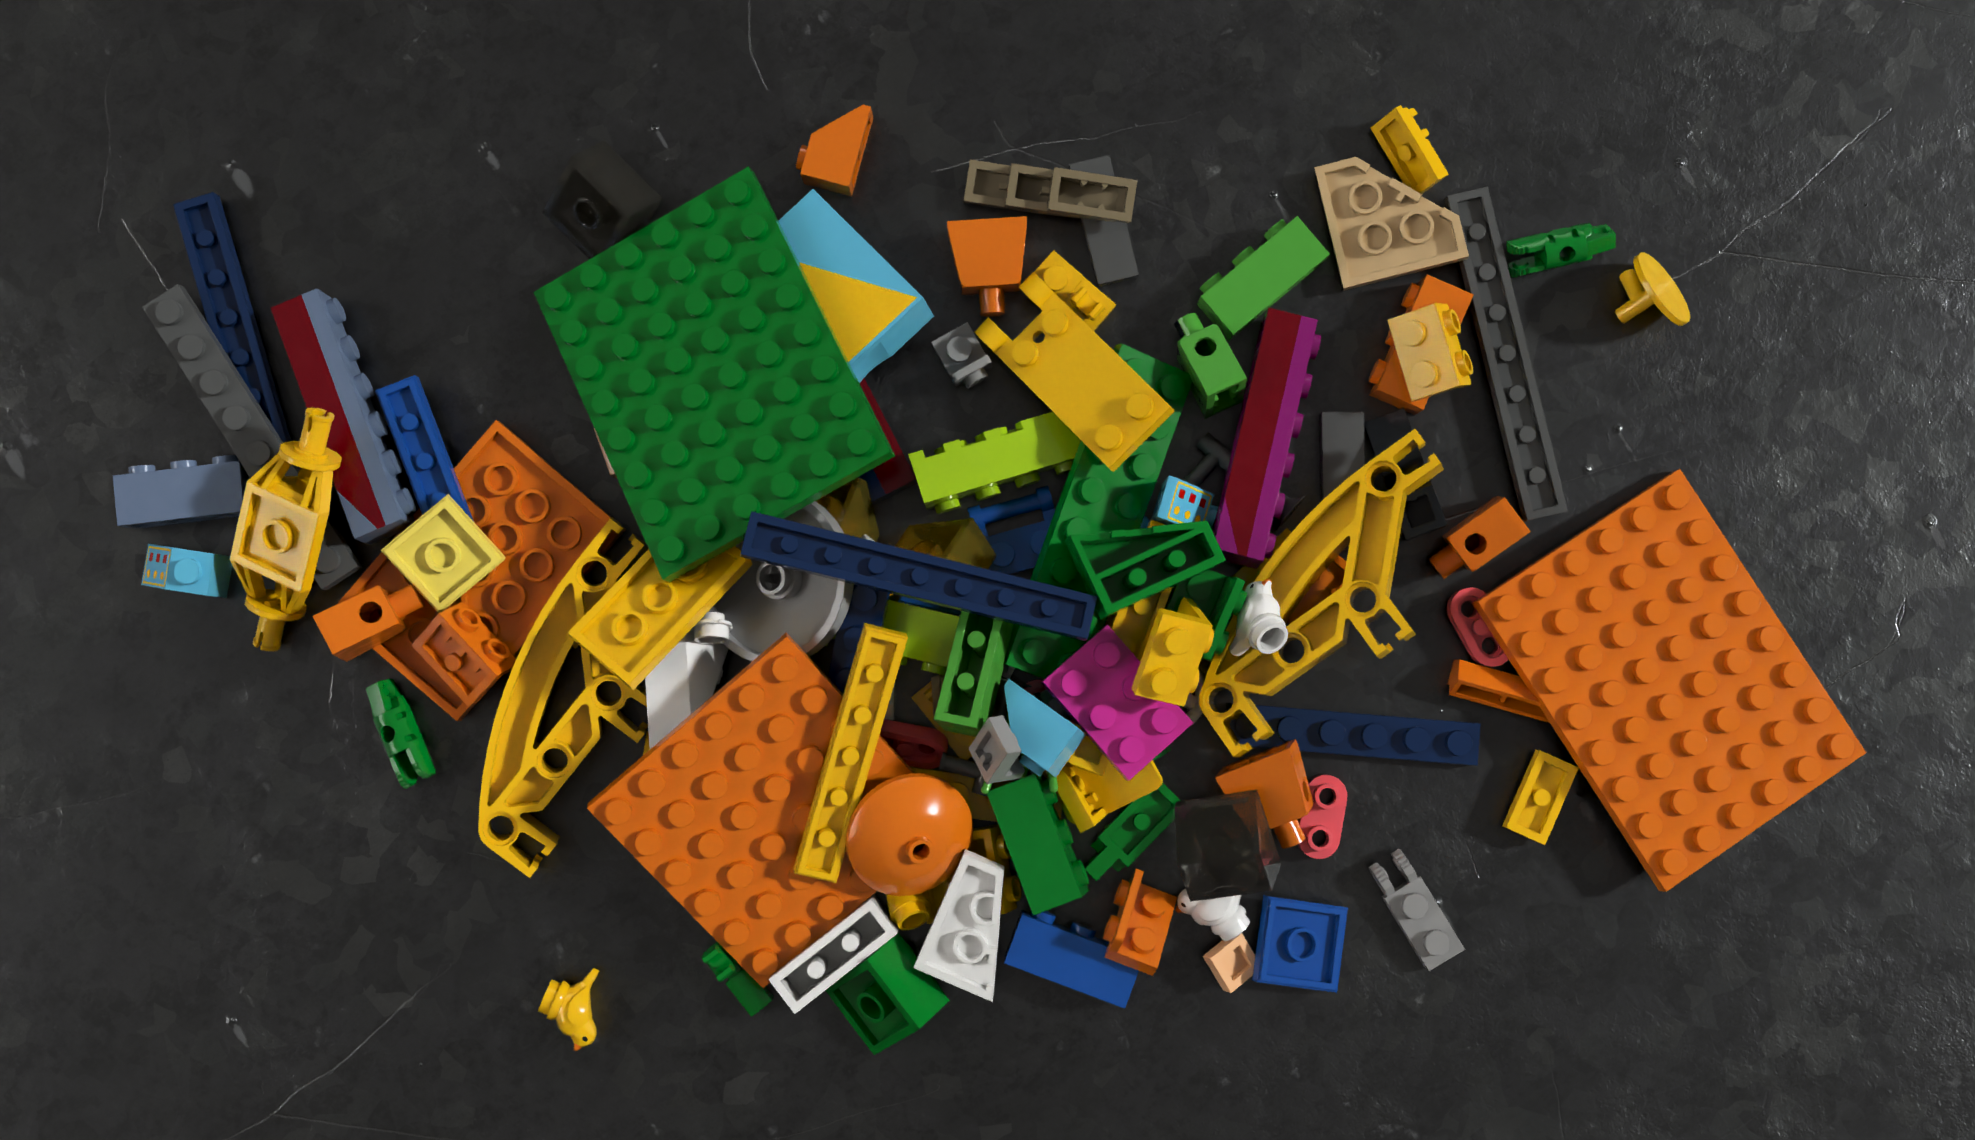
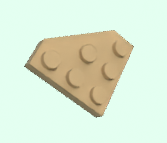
M1356 156L1314 167L1343 291L1469 258L1460 217L1454 212L1436 205L1422 197L1421 193L1393 177L1392 179Z

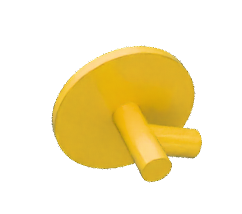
M1641 252L1633 259L1634 269L1626 270L1619 276L1630 300L1615 310L1618 319L1625 324L1655 304L1674 324L1683 326L1690 321L1688 305L1671 276L1649 254Z

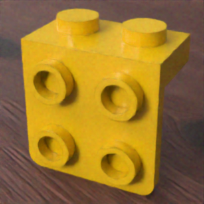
M1182 598L1177 612L1163 608L1158 609L1131 687L1135 695L1184 707L1189 693L1192 694L1196 690L1199 682L1198 667L1203 653H1208L1212 646L1214 631L1212 629L1213 625L1193 599Z
M1153 760L1129 781L1124 779L1110 761L1103 776L1066 763L1057 775V792L1063 801L1062 808L1065 816L1071 823L1076 824L1079 832L1082 833L1094 827L1107 814L1160 788L1163 778ZM1045 770L1043 772V775L1046 779L1048 778L1047 771Z

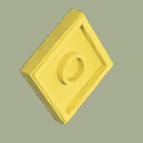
M449 494L444 496L381 549V552L438 613L449 607L506 558Z

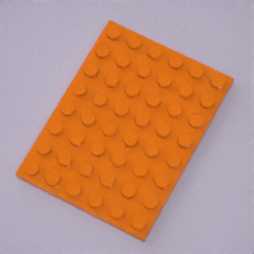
M1681 469L1672 471L1472 603L1526 687L1540 701V709L1659 891L1667 892L1867 753Z

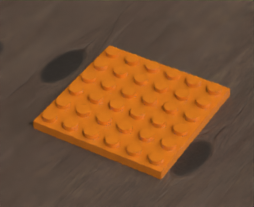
M787 632L587 804V809L762 988L770 983L768 979L771 975L877 892L866 885L856 874L849 861L847 850L837 883L794 874V864L843 693ZM879 735L861 800L882 782L896 776L915 773L881 735ZM924 844L917 845L913 852L921 850Z

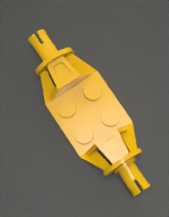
M307 408L305 410V420L300 441H288L280 444L279 452L246 482L229 560L247 593L244 605L249 611L260 616L252 644L256 648L260 646V650L278 651L281 648L285 622L299 620L305 616L307 608L305 600L312 588L330 511L333 471L340 468L342 457L337 452L326 447L335 415L328 412L325 417L327 410L320 408ZM291 465L301 468L298 476L284 475ZM262 576L275 581V590L265 589Z

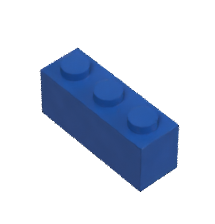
M1024 910L1020 911L1004 955V964L1124 1009L1126 1008L1139 971L1104 958L1109 942L1094 937L1096 930L1077 922H1072L1070 928L1054 922L1056 915L1048 911L1034 916L1032 911L1030 913Z

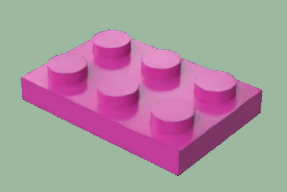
M1107 624L1041 683L1124 779L1129 781L1190 727L1193 722L1178 705L1137 696L1133 693L1131 687L1140 661Z

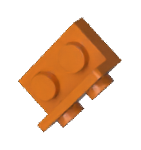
M463 602L438 613L412 644L413 648L468 707L479 702L502 675L512 670L516 661L508 646L499 640L481 621L479 615Z
M1136 868L1129 881L1122 879L1117 888L1113 903L1119 905L1117 916L1111 914L1104 930L1103 939L1109 941L1104 958L1153 976L1158 969L1177 897L1142 884L1141 880L1144 871Z

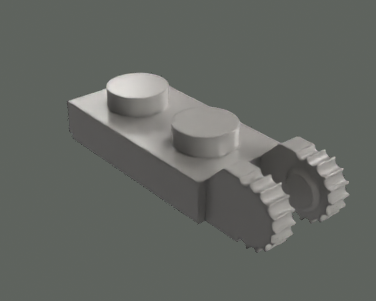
M1397 849L1391 853L1392 860L1406 882L1394 888L1388 874L1377 862L1368 868L1384 894L1381 897L1425 969L1431 971L1464 951L1465 948L1421 876L1416 874L1404 853Z

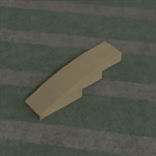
M970 159L963 203L1045 215L1131 223L1138 180L1054 167L1052 170L1014 163L1009 166Z

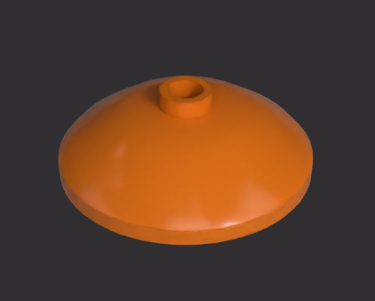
M910 773L893 777L877 785L867 793L851 815L846 831V850L849 861L859 878L878 892L892 896H911L924 893L939 886L952 876L956 871L964 850H969L973 837L972 814L960 792L942 778L923 773ZM924 844L921 850L913 852L917 845Z

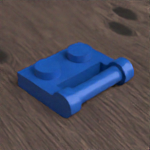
M1048 485L1036 488V493L1006 502L981 509L980 505L967 508L984 569L1011 575L1035 568L1055 513ZM1041 509L1044 521L992 536L987 534L985 524Z

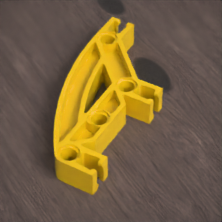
M1413 429L1370 460L1326 496L1283 541L1255 579V581L1271 580L1272 594L1278 601L1280 617L1286 625L1294 610L1319 576L1349 545L1342 587L1286 626L1288 639L1284 646L1271 654L1261 653L1251 646L1241 656L1232 655L1229 647L1236 636L1237 616L1233 615L1226 631L1230 632L1226 646L1220 656L1214 654L1199 694V705L1203 714L1233 757L1240 758L1253 749L1249 742L1240 744L1230 727V721L1238 718L1242 713L1247 716L1257 729L1252 734L1256 742L1259 739L1266 740L1275 734L1249 697V694L1253 693L1272 697L1347 644L1351 622L1379 659H1382L1394 650L1389 643L1387 645L1379 644L1369 627V624L1377 620L1383 613H1388L1401 628L1395 634L1399 641L1402 639L1407 641L1416 635L1390 599L1407 496L1444 470L1442 463L1433 453L1428 457V463L1408 475L1402 473L1397 463L1416 447L1420 450L1426 446V442L1416 429ZM1389 471L1396 475V483L1392 489L1379 491L1374 488V480L1379 473ZM1363 590L1374 592L1376 596L1374 607L1367 612L1356 611L1353 606L1355 596ZM1292 640L1301 641L1304 646L1302 658L1295 663H1288L1283 656L1285 645ZM1228 689L1233 695V704L1228 711L1220 713L1215 708L1214 698L1219 691Z
M613 517L604 525L558 584L527 635L505 685L487 747L479 802L478 833L481 841L488 848L529 878L537 870L543 857L537 853L532 859L514 842L520 833H526L545 845L541 851L545 856H548L557 845L560 836L529 814V812L543 811L599 741L603 733L601 716L636 743L641 740L648 728V724L644 721L637 727L619 710L624 706L628 698H633L647 707L646 689L640 685L634 690L630 689L581 647L585 688L544 739L537 743L541 721L550 694L566 657L575 642L568 632L619 580V576L646 544L635 534H632L628 540L631 541L630 544L633 547L618 563L612 562L608 556L602 554L600 547L610 532L614 530L620 534L624 529L621 526L622 524ZM598 561L605 566L607 571L605 581L599 584H592L585 579L583 568L587 562ZM605 681L617 683L621 689V697L613 702L602 700L597 691L598 685ZM552 748L562 750L567 756V764L561 768L549 766L544 758L545 752ZM497 816L509 818L514 826L513 831L506 835L497 833L492 828L491 819Z

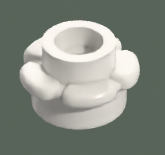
M707 612L691 630H694L695 642L715 645L727 643L729 641V631L733 627L731 622L725 620L723 613Z

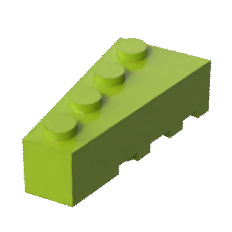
M1054 412L1022 420L1015 424V429L1009 431L1007 427H998L985 431L974 437L975 442L967 444L966 440L959 441V439L944 443L941 447L934 450L935 455L926 458L923 450L908 455L926 509L935 508L936 513L941 514L961 507L960 499L975 495L976 500L981 501L1001 494L999 487L1015 482L1016 487L1021 488L1039 482L1041 480L1039 474L1055 469L1057 475L1068 473L1081 440Z
M889 600L884 628L907 633L908 636L900 665L906 666L908 658L923 661L921 670L945 676L960 617Z

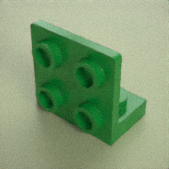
M1211 569L1175 585L1165 606V609L1177 612L1182 598L1185 597L1193 599L1213 625L1212 629L1214 631L1212 646L1209 652L1203 653L1202 659L1211 661L1214 654L1220 656L1223 652L1230 632L1224 629L1231 614L1235 616L1239 614L1247 596V592L1242 590L1245 580L1238 577H1227Z

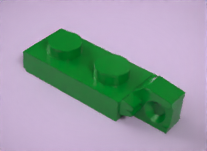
M1164 783L1157 790L1127 804L1096 836L1097 839L1090 845L1096 853L1084 865L1086 873L1093 880L1097 881L1111 866L1117 872L1125 866L1129 867L1187 806Z

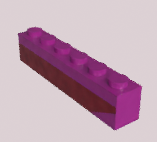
M1268 308L1261 321L1213 528V534L1226 562L1257 569L1264 561V558L1270 559L1272 556L1276 534L1270 533L1273 517L1280 518L1285 502V494L1279 492L1282 477L1289 478L1295 454L1288 452L1291 437L1298 438L1304 415L1297 413L1300 398H1307L1312 382V374L1306 373L1309 359H1316L1321 342V335L1315 334L1317 319Z

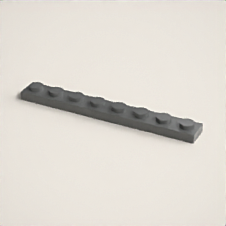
M1488 187L1449 195L1444 199L1445 208L1459 215L1469 258L1459 261L1466 291L1474 294L1469 306L1522 520L1525 522L1567 512L1568 508Z
M177 284L142 306V308L251 478L279 452L280 444L283 441L185 287ZM291 465L284 476H298L300 468ZM330 515L328 516L314 579L321 590L330 589L362 568Z

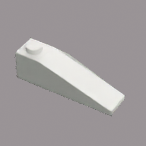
M690 630L646 676L645 686L650 749L713 696L716 685L720 683L723 674L722 667L728 652V648L724 644L709 645L697 643L694 641V630Z

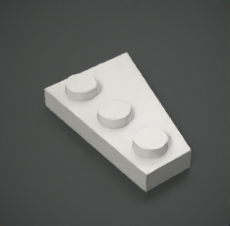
M967 849L964 850L913 967L993 1002L1004 865Z

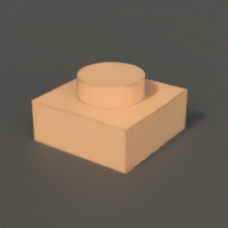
M1242 933L1229 941H1220L1203 955L1204 960L1223 991L1232 993L1253 976L1255 954Z

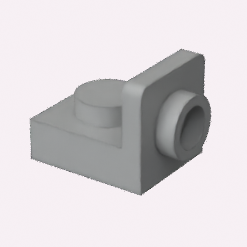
M968 322L931 342L955 388L962 384H965L966 388H970L988 378L986 371L992 368V361L985 354Z
M1003 715L989 717L968 748L986 784L1021 778L1025 770L1019 762L1018 756L1022 750L1018 745L1015 734L1012 733Z

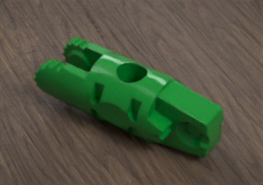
M1583 223L1568 228L1551 230L1547 233H1538L1506 241L1507 252H1510V254L1520 255L1535 252L1534 256L1521 258L1509 263L1510 277L1524 276L1590 260L1595 254L1616 248V233L1607 224L1592 226L1590 223Z
M380 680L366 687L374 724L403 789L416 784L418 775L422 779H427L436 774L435 766L410 705L404 696L401 695L394 680Z

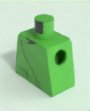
M1190 313L1179 318L1174 323L1181 338L1177 345V360L1182 371L1190 375L1192 380L1190 389L1204 418L1207 419L1242 403L1247 377L1219 326L1212 324L1204 328L1197 313Z

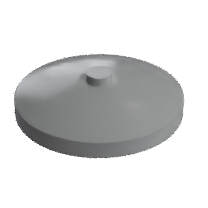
M816 501L784 518L785 520L844 534L835 518ZM743 542L736 545V547L741 550ZM751 559L753 565L708 611L723 613L725 620L732 623L733 629L729 631V641L723 644L746 660H755L786 632L810 657L821 650L840 629L849 610L854 584Z

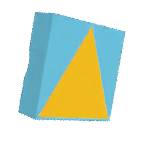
M814 189L806 194L779 220L860 384L862 379L873 368L893 356L934 315L925 299Z

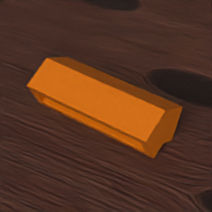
M1460 659L1453 660L1447 683L1449 685V695L1550 723L1539 707L1541 706L1540 701L1526 687L1520 676Z

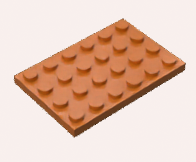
M495 420L455 466L454 471L474 523L506 558L446 609L460 602L465 603L479 615L487 628L508 646L510 652L516 658L532 626L558 584L612 517L505 425ZM420 508L413 515L415 521L422 516ZM624 528L620 534L612 530L600 547V552L605 555L626 529ZM381 552L337 604L375 586L380 585L390 595L411 583ZM590 561L585 564L583 568L584 577H586L598 561ZM414 587L423 607L402 617L407 628L405 631L372 649L453 719L462 721L476 704L468 707L412 646L413 642L438 614ZM381 609L373 612L370 618L371 623H375L381 618Z

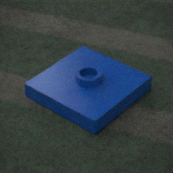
M1263 895L1252 981L1337 993L1348 907Z

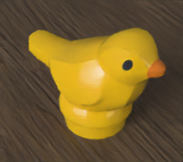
M593 968L582 981L572 986L564 980L560 983L552 979L538 1009V1012L547 1015L546 1019L556 1020L558 1029L563 1034L571 1037L574 1043V1051L592 1044L597 1035L596 1025L592 1019L590 998L591 986L599 974V970Z

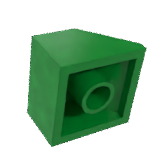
M899 933L825 990L873 1055L878 1054L919 1030L950 1001L941 990L938 982L931 975L913 968L917 957L911 946L904 941Z

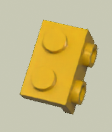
M1434 303L1387 320L1411 401H1418L1455 388L1471 385L1469 375L1473 374V365L1467 351L1461 349L1457 334L1461 333L1460 321L1456 312L1453 309H1449L1447 304Z

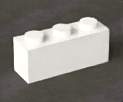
M873 894L850 915L771 975L768 980L793 1013L796 1014L898 933L899 928L897 924L890 920L889 912L876 895Z

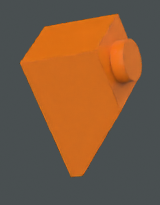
M862 104L811 133L808 146L801 145L796 162V169L801 170L800 175L804 184L852 197L873 122L871 106Z

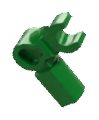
M718 942L703 952L701 956L703 962L707 963L719 982L728 978L725 984L751 1017L773 1000L774 997L766 986L762 988Z

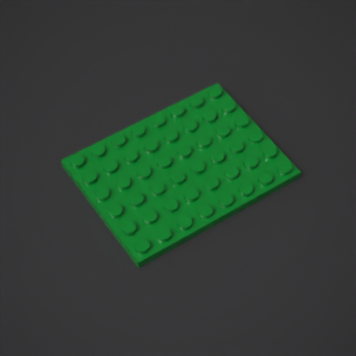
M749 166L533 292L662 579L669 583L743 542L751 511L784 519L895 457L755 173Z

